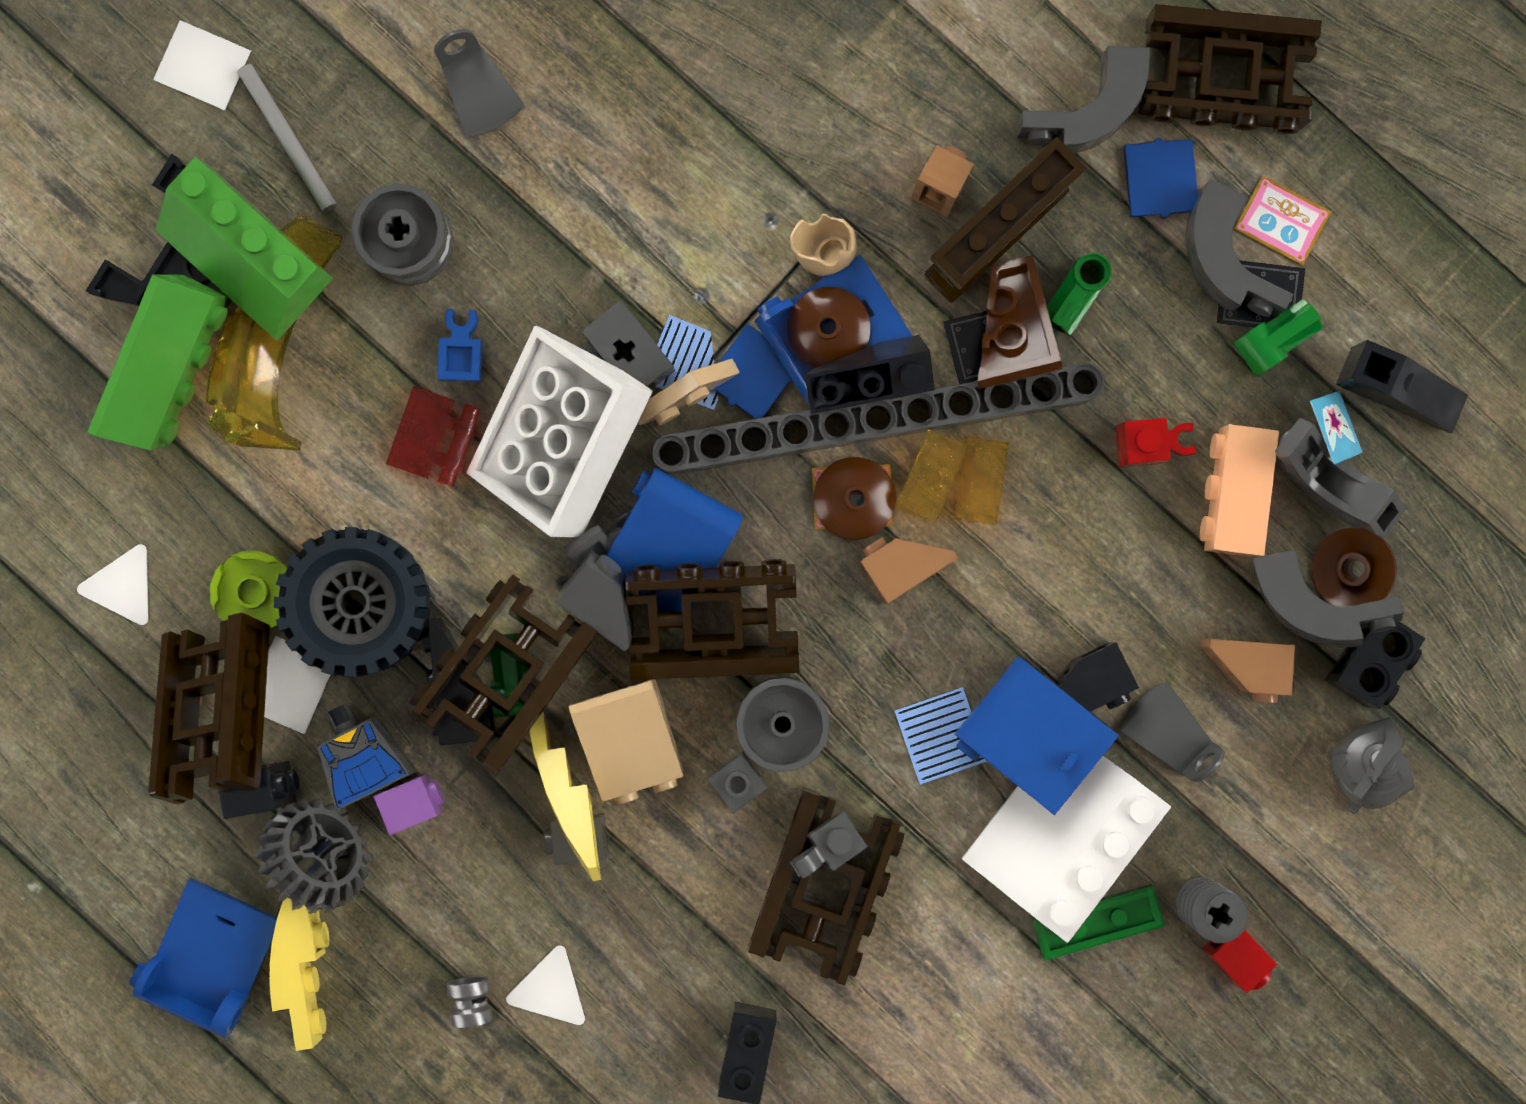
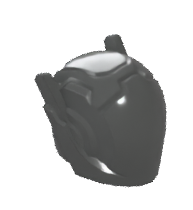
M1391 717L1366 724L1348 733L1335 746L1331 755L1330 767L1333 779L1343 795L1351 801L1348 810L1353 814H1356L1361 807L1372 810L1386 807L1414 789L1415 784L1412 772L1401 751L1403 741Z

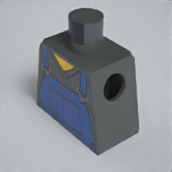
M345 703L325 713L336 736L317 746L333 804L337 811L417 772L413 763L378 717L368 719L359 724L349 703Z

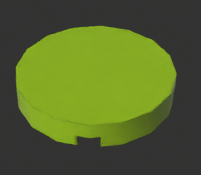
M241 551L232 555L215 570L210 583V603L214 611L222 619L221 621L228 620V615L242 612L269 624L270 629L276 627V620L280 619L279 609L274 608V596L279 597L280 585H276L279 573L285 574L288 567L276 556L262 551Z

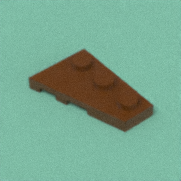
M1033 255L992 265L987 300L986 327L982 341L981 367L978 373L979 389L1062 369L1059 350Z

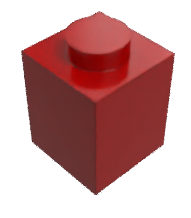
M1246 930L1238 938L1230 942L1215 943L1209 941L1202 948L1230 980L1246 994L1251 989L1258 990L1271 979V971L1278 965Z

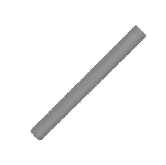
M247 64L238 70L239 76L321 211L326 213L333 210L337 203L253 65Z

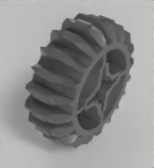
M320 798L312 800L309 804L302 799L301 801H296L293 805L289 804L282 807L276 813V816L273 815L265 823V830L260 833L257 840L261 847L257 849L254 857L264 862L259 867L258 873L268 875L270 878L265 889L276 887L280 891L278 901H284L289 898L292 902V910L305 906L308 914L316 913L320 909L324 913L330 912L336 907L347 904L352 899V896L361 891L364 885L363 880L368 877V873L371 871L366 864L370 861L369 859L372 854L363 850L369 839L361 838L357 834L361 824L351 825L347 821L349 812L339 815L336 813L334 804H328L324 808ZM291 832L294 838V841L291 842L293 846V852H290L289 839ZM335 859L337 860V864H338L337 879H336V876H335V873H334V872L337 870V867H336V864H335Z

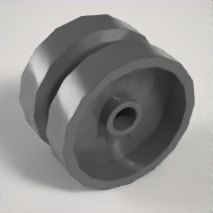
M395 183L379 187L362 200L354 213L351 232L355 249L369 267L393 284L414 286L427 283L444 270L452 257L454 236L450 221L431 196L415 186ZM409 232V234H403V240L399 241L402 233Z
M787 676L768 678L753 686L741 701L736 719L738 741L746 755L760 767L776 772L799 770L813 762L825 747L830 730L828 710L819 694L805 682ZM781 716L789 718L791 722L790 729H783L782 732L777 731L774 724L775 720Z

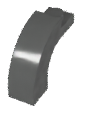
M1108 46L1100 58V86L1097 98L1086 107L1075 111H1022L1017 121V138H1028V143L1049 144L1058 137L1073 154L1092 149L1108 140L1123 126L1143 95L1149 74L1150 47Z
M1209 179L1200 190L1187 222L1186 251L1192 272L1203 290L1226 310L1234 311L1244 300L1248 302L1247 307L1259 315L1269 317L1272 314L1277 316L1287 309L1294 294L1249 272L1240 263L1233 248V228L1248 197Z
M1301 417L1282 436L1279 446L1275 450L1279 457L1275 465L1299 490L1351 527L1366 529L1376 536H1381L1383 539L1386 537L1406 510L1395 490L1363 475L1344 461L1333 464L1325 440L1315 425Z
M1296 549L1253 558L1258 585L1270 611L1286 628L1308 641L1339 648L1363 646L1364 638L1361 629L1369 627L1370 633H1378L1394 629L1396 627L1395 622L1402 621L1404 612L1400 596L1354 606L1332 605L1318 598L1307 587L1303 579Z

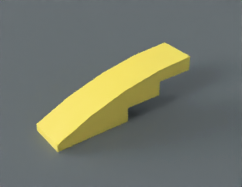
M542 712L529 731L534 757L547 797L561 829L580 863L592 881L601 880L592 802L587 784L572 786L570 762L565 747L551 749L549 726L545 714Z

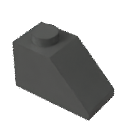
M591 550L563 585L556 602L623 651L630 646L634 624L631 606L626 605V575L621 572L620 566L612 558L606 555L599 556Z

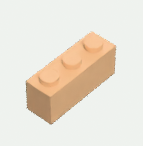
M1228 424L1219 428L1218 434L1215 433L1210 444V457L1215 459L1213 475L1208 476L1205 485V499L1210 500L1208 516L1203 517L1200 526V540L1205 541L1204 551L1247 557L1264 556L1276 462L1275 450L1278 446V430Z

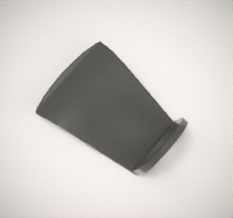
M458 29L444 35L436 43L434 53L441 64L465 135H481L497 129L514 118L523 108L524 103L479 45L471 30ZM456 39L466 40L459 49L452 52L445 51V47L450 42Z
M1167 682L1152 688L1144 694L1130 709L1120 728L1123 734L1194 782L1201 781L1210 776L1220 766L1225 756V751L1210 740L1184 702ZM1215 755L1211 764L1198 772L1202 762L1208 757Z

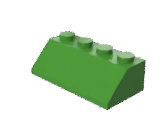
M194 157L167 187L156 231L269 335L278 341L331 282L333 277L216 171L197 157Z
M152 275L87 433L150 451L165 447L166 444H171L180 427V423L176 421L182 406L186 407L194 395L196 386L192 382L198 368L202 369L210 357L212 348L208 344L214 330L217 331L221 328L226 319L228 309L224 306L228 296L185 275Z

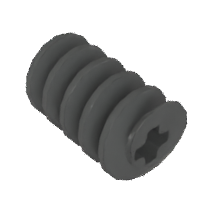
M1194 877L1184 882L1177 892L1175 905L1180 920L1206 940L1215 943H1227L1238 938L1245 930L1248 913L1243 899L1218 882L1206 877Z

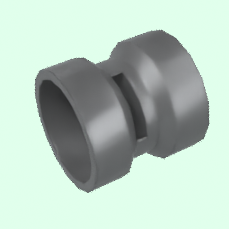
M471 976L458 978L446 983L447 996L453 1002V1009L449 1013L452 1027H474L493 1020L492 1006L487 1003L486 994L490 991L489 977Z

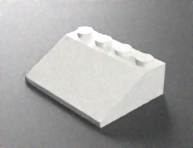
M534 326L466 473L550 537H579L584 533L653 391L623 370L541 327Z
M1102 756L1055 816L1019 786H1016L962 857V860L1068 943L1171 806L1113 762Z

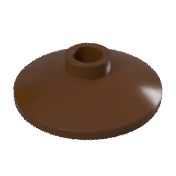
M837 287L818 288L801 297L790 313L787 326L788 338L792 349L803 362L814 368L866 348L871 331L869 315L862 302L852 293ZM827 319L833 320L836 323L835 331L829 335L822 333L820 330L821 323Z
M848 457L832 463L818 478L813 494L814 509L822 525L834 535L850 540L865 539L880 532L890 521L895 510L896 491L892 479L879 464L866 458ZM853 490H859L864 496V500L859 506H853L848 500V496Z
M1358 527L1340 529L1327 536L1316 549L1312 561V578L1316 589L1328 603L1337 606H1354L1385 599L1391 592L1397 575L1396 559L1389 544L1381 536H1376L1370 531ZM1357 561L1363 563L1365 567L1364 574L1360 577L1353 573V565Z

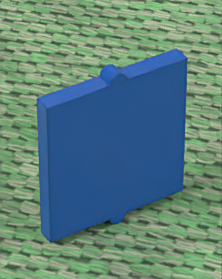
M1157 138L1151 143L1124 145L1130 217L1160 215L1162 219H1165L1169 214L1190 213L1198 197L1193 139L1163 142L1161 138Z
M747 323L719 361L733 359L740 373L714 389L728 399L730 406L736 405L754 419H759L765 416L788 385L791 377L764 335Z

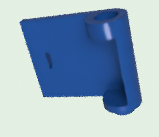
M861 254L855 257L845 269L826 276L790 300L788 298L781 301L776 296L757 309L760 316L755 319V323L808 405L804 372L812 370L814 367L809 366L796 355L789 342L787 332L788 319L794 305L808 292L822 287H837L855 295L866 308L870 319L871 331L866 347L879 342L913 336ZM830 319L824 320L820 326L821 332L827 335L832 334L836 329V323Z
M656 467L652 469L650 474L643 470L631 493L637 495L634 507L606 556L617 562L621 572L625 575L628 571H634V567L645 564L658 565L659 570L676 569V566L682 563H699L702 565V568L716 567L741 524L743 514ZM658 589V612L682 611V589Z
M1018 656L954 734L960 739L956 745L959 750L974 762L980 756L1054 816L1119 737L1118 734Z
M190 878L187 881L157 955L150 959L147 964L141 962L130 979L129 985L134 987L133 997L225 1039L228 1038L242 1015L272 945L277 916Z

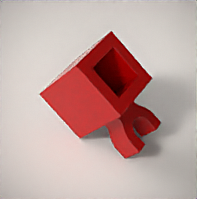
M1167 418L1125 421L1115 426L1119 467L1162 464L1171 460L1170 452L1178 456L1196 454L1195 446L1183 447L1178 442V435L1181 432L1194 431L1193 422L1179 424L1171 430H1168Z

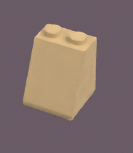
M650 679L568 706L602 802L613 799L614 806L637 799V791L653 786L654 793H658L679 786L677 778L683 777L685 771L656 679Z

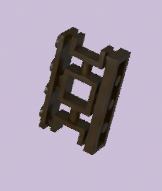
M1155 4L1146 20L1145 34H1148L1146 47L1166 49L1163 82L1147 81L1142 95V102L1139 105V114L1150 115L1149 119L1155 122H1171L1175 118L1191 119L1190 123L1196 126H1213L1216 122L1232 123V128L1237 130H1254L1257 126L1272 127L1273 132L1278 134L1298 133L1299 130H1302L1312 121L1313 111H1309L1312 106L1313 97L1292 95L1295 62L1310 63L1316 57L1317 48H1315V42L1321 36L1322 20ZM1180 37L1203 39L1199 44L1198 60L1178 58ZM1263 45L1286 47L1281 52L1280 68L1261 66ZM1212 54L1248 57L1245 90L1209 87ZM1177 75L1196 77L1194 99L1171 97L1175 92ZM1260 84L1278 85L1276 107L1254 105L1258 100Z
M1056 137L931 256L930 260L934 264L925 271L924 277L949 303H953L1068 194L1069 186L1084 173L1087 167Z
M782 559L764 560L760 566H744V563L741 561L721 562L719 567L702 568V565L699 563H682L677 565L676 569L659 570L658 565L645 564L636 566L634 571L626 573V605L648 604L650 637H634L631 639L629 646L630 680L800 673L798 632L777 631L775 599L797 598L794 564H787ZM766 585L767 607L742 608L741 586ZM682 589V611L658 612L657 590ZM733 600L734 633L693 635L691 602ZM768 624L769 645L744 646L743 625ZM683 628L684 649L659 650V629Z
M514 574L506 584L501 580L496 583L485 600L490 603V606L481 617L475 613L461 632L465 640L456 651L449 648L435 667L440 672L431 686L424 682L410 701V704L414 706L411 718L418 723H423L432 732L443 717L447 715L479 737V740L469 752L468 757L483 765L482 768L495 777L498 776L593 642L598 632L585 622L582 625L579 624L570 614H568L557 631L524 609L534 590L528 585L524 586L521 584L520 579ZM512 596L516 598L508 614L524 625L518 636L512 641L494 629L485 643H483L480 639L510 598ZM566 634H568L572 639L540 682L535 677L542 669L544 662L530 654L528 649L538 636L557 648ZM495 646L529 669L508 699L474 677ZM462 664L466 665V669L459 677V683L470 689L475 695L465 709L462 711L444 698L434 712L429 710ZM518 702L524 705L491 752L485 747L492 739L494 732L477 720L489 703L507 716Z
M242 612L228 615V620L220 621L219 642L204 645V636L190 630L181 631V635L171 631L162 634L148 789L150 797L173 804H181L187 800H192L194 778L209 776L208 787L226 793L232 792L233 788L245 792L260 789L269 624ZM225 659L224 672L218 673L219 661ZM201 665L200 678L195 679L196 666ZM215 693L213 723L198 727L200 697ZM219 741L218 756L212 757L213 742ZM191 746H195L194 761H189Z
M804 787L748 945V952L763 958L766 955L780 962L787 942L825 955L819 971L820 976L834 979L836 983L845 986L848 975L855 977L860 967L863 953L857 951L862 935L869 937L872 932L877 913L872 912L871 909L876 895L883 897L886 892L891 873L886 872L885 869L890 855L898 856L905 833L899 832L901 826L899 821L875 813L868 833L856 829L864 842L875 846L880 830L885 832L867 885H862L866 872L865 867L847 861L837 868L853 875L840 912L805 900L803 896L811 874L805 878L798 877L789 862L801 854L816 809L823 810L818 822V826L831 818L836 799L821 795L819 792ZM788 889H794L790 906L809 913L803 934L782 927L777 942H771L770 940ZM852 910L856 911L857 913L839 965H836L834 961L838 952L837 946L818 940L825 919L847 927Z

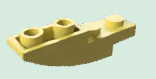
M287 898L283 901L272 939L270 996L272 1011L289 1009L295 1049L299 1051L313 1048L323 1039L322 1034L326 1032L325 1013L322 1008L318 1009L315 992L319 991V974L315 966L311 967L310 961H316L326 953L325 947L329 946V931L326 922H321L319 910L308 914L305 906L292 910L291 899Z

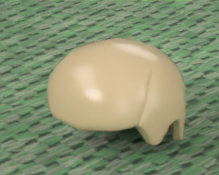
M822 214L819 220L814 223L800 220L790 235V245L794 256L807 272L817 276H828L845 269L854 260L858 250L855 230L844 219L830 218L826 214Z

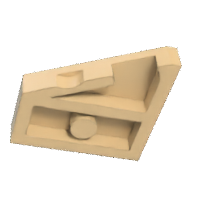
M729 359L690 371L648 400L638 424L643 425L656 420L658 426L676 418L680 415L678 410L680 407L686 404L691 406L710 395V390L738 375L740 371L733 359Z

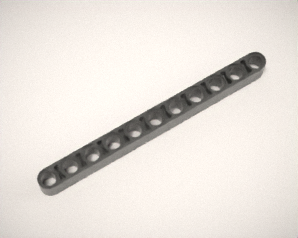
M1079 363L1062 366V369L982 389H979L978 381L820 413L811 414L810 410L677 432L660 437L652 448V457L660 470L669 475H677L1079 406L1092 401L1102 392L1105 378L1097 366L1091 363ZM1076 374H1083L1090 379L1092 389L1089 394H1081L1075 390L1073 378ZM1042 381L1050 387L1051 397L1049 401H1039L1033 396V382ZM1002 388L1009 393L1010 405L1008 408L1000 409L992 404L990 399L992 389ZM954 395L965 397L970 404L969 413L964 416L954 414L949 407L950 397ZM913 402L923 403L929 410L928 420L923 423L912 421L907 413L908 405ZM873 409L884 411L888 417V426L882 430L871 428L867 424L866 414ZM839 416L846 421L848 431L841 437H833L826 432L824 427L825 421L829 417ZM791 423L801 424L806 429V439L800 444L789 443L783 435L784 428ZM758 430L765 435L766 444L761 450L750 451L743 446L742 438L748 431ZM717 437L724 442L725 450L720 457L708 458L703 455L701 446L707 438ZM669 444L679 445L684 451L682 460L673 466L664 464L660 458L662 449Z

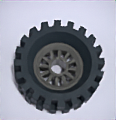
M345 527V530L338 531L331 529L322 532L323 536L315 540L312 538L301 544L303 549L297 555L292 553L285 562L289 566L285 574L279 573L276 585H280L279 597L274 596V608L279 609L280 616L276 623L279 631H284L288 640L285 643L290 650L297 651L302 656L300 660L307 665L315 666L321 669V672L329 675H341L344 677L371 675L387 670L402 658H406L413 651L412 648L416 642L421 640L426 620L429 619L431 609L429 608V586L426 584L425 574L421 566L415 561L413 555L395 540L380 532L370 529H359L357 527ZM353 572H362L356 586ZM345 573L348 584L347 587H345V585L338 579L339 576ZM371 575L376 581L365 589L367 579ZM332 582L340 590L339 594L327 590ZM382 586L385 594L371 595L377 588ZM352 591H360L366 599L364 610L357 615L348 613L344 607L345 597ZM325 596L336 599V603L324 605ZM386 600L385 610L373 606L374 602ZM337 609L338 613L331 619H328L325 611ZM371 612L383 615L379 623L371 617ZM345 617L341 630L337 629L334 625ZM363 618L372 627V629H370L367 632H364L362 623ZM353 620L357 634L348 633Z

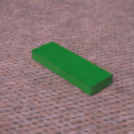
M1151 884L1102 898L1068 943L1035 917L1031 918L1044 961L1165 926L1154 886Z

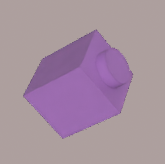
M428 773L373 796L389 836L444 812L441 804L445 803L442 788L436 779L431 781Z

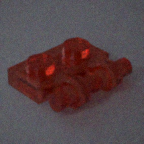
M413 386L386 464L427 479L433 463L443 466L437 482L453 487L458 472L463 473L467 462L463 458L470 438H475L479 428L475 424L480 409L465 404L460 419L452 417L450 415L455 403L453 399ZM445 429L455 431L447 454L438 451Z

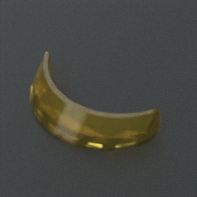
M300 214L280 229L323 269L342 243V236L304 214ZM239 306L225 320L213 354V364L209 371L206 403L214 406V413L209 419L210 427L212 430L220 433L225 442L240 447L301 449L302 442L285 432L278 410V386L281 367L296 321L277 341Z

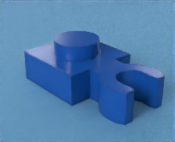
M447 309L445 323L451 330V338H439L437 379L446 382L481 383L483 341L481 339H471V334L476 331L479 325L478 314L475 310H469V321L467 324L458 326L455 323L456 312L453 309Z

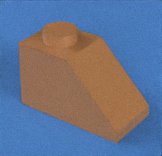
M937 145L917 180L911 199L948 217L974 164L967 160L968 156L963 151L952 146H946L944 149Z
M882 537L862 550L866 558L858 563L884 603L889 604L959 557L953 550L897 538L887 544Z
M1201 638L1200 647L1238 691L1252 693V701L1278 703V695L1292 696L1295 645Z

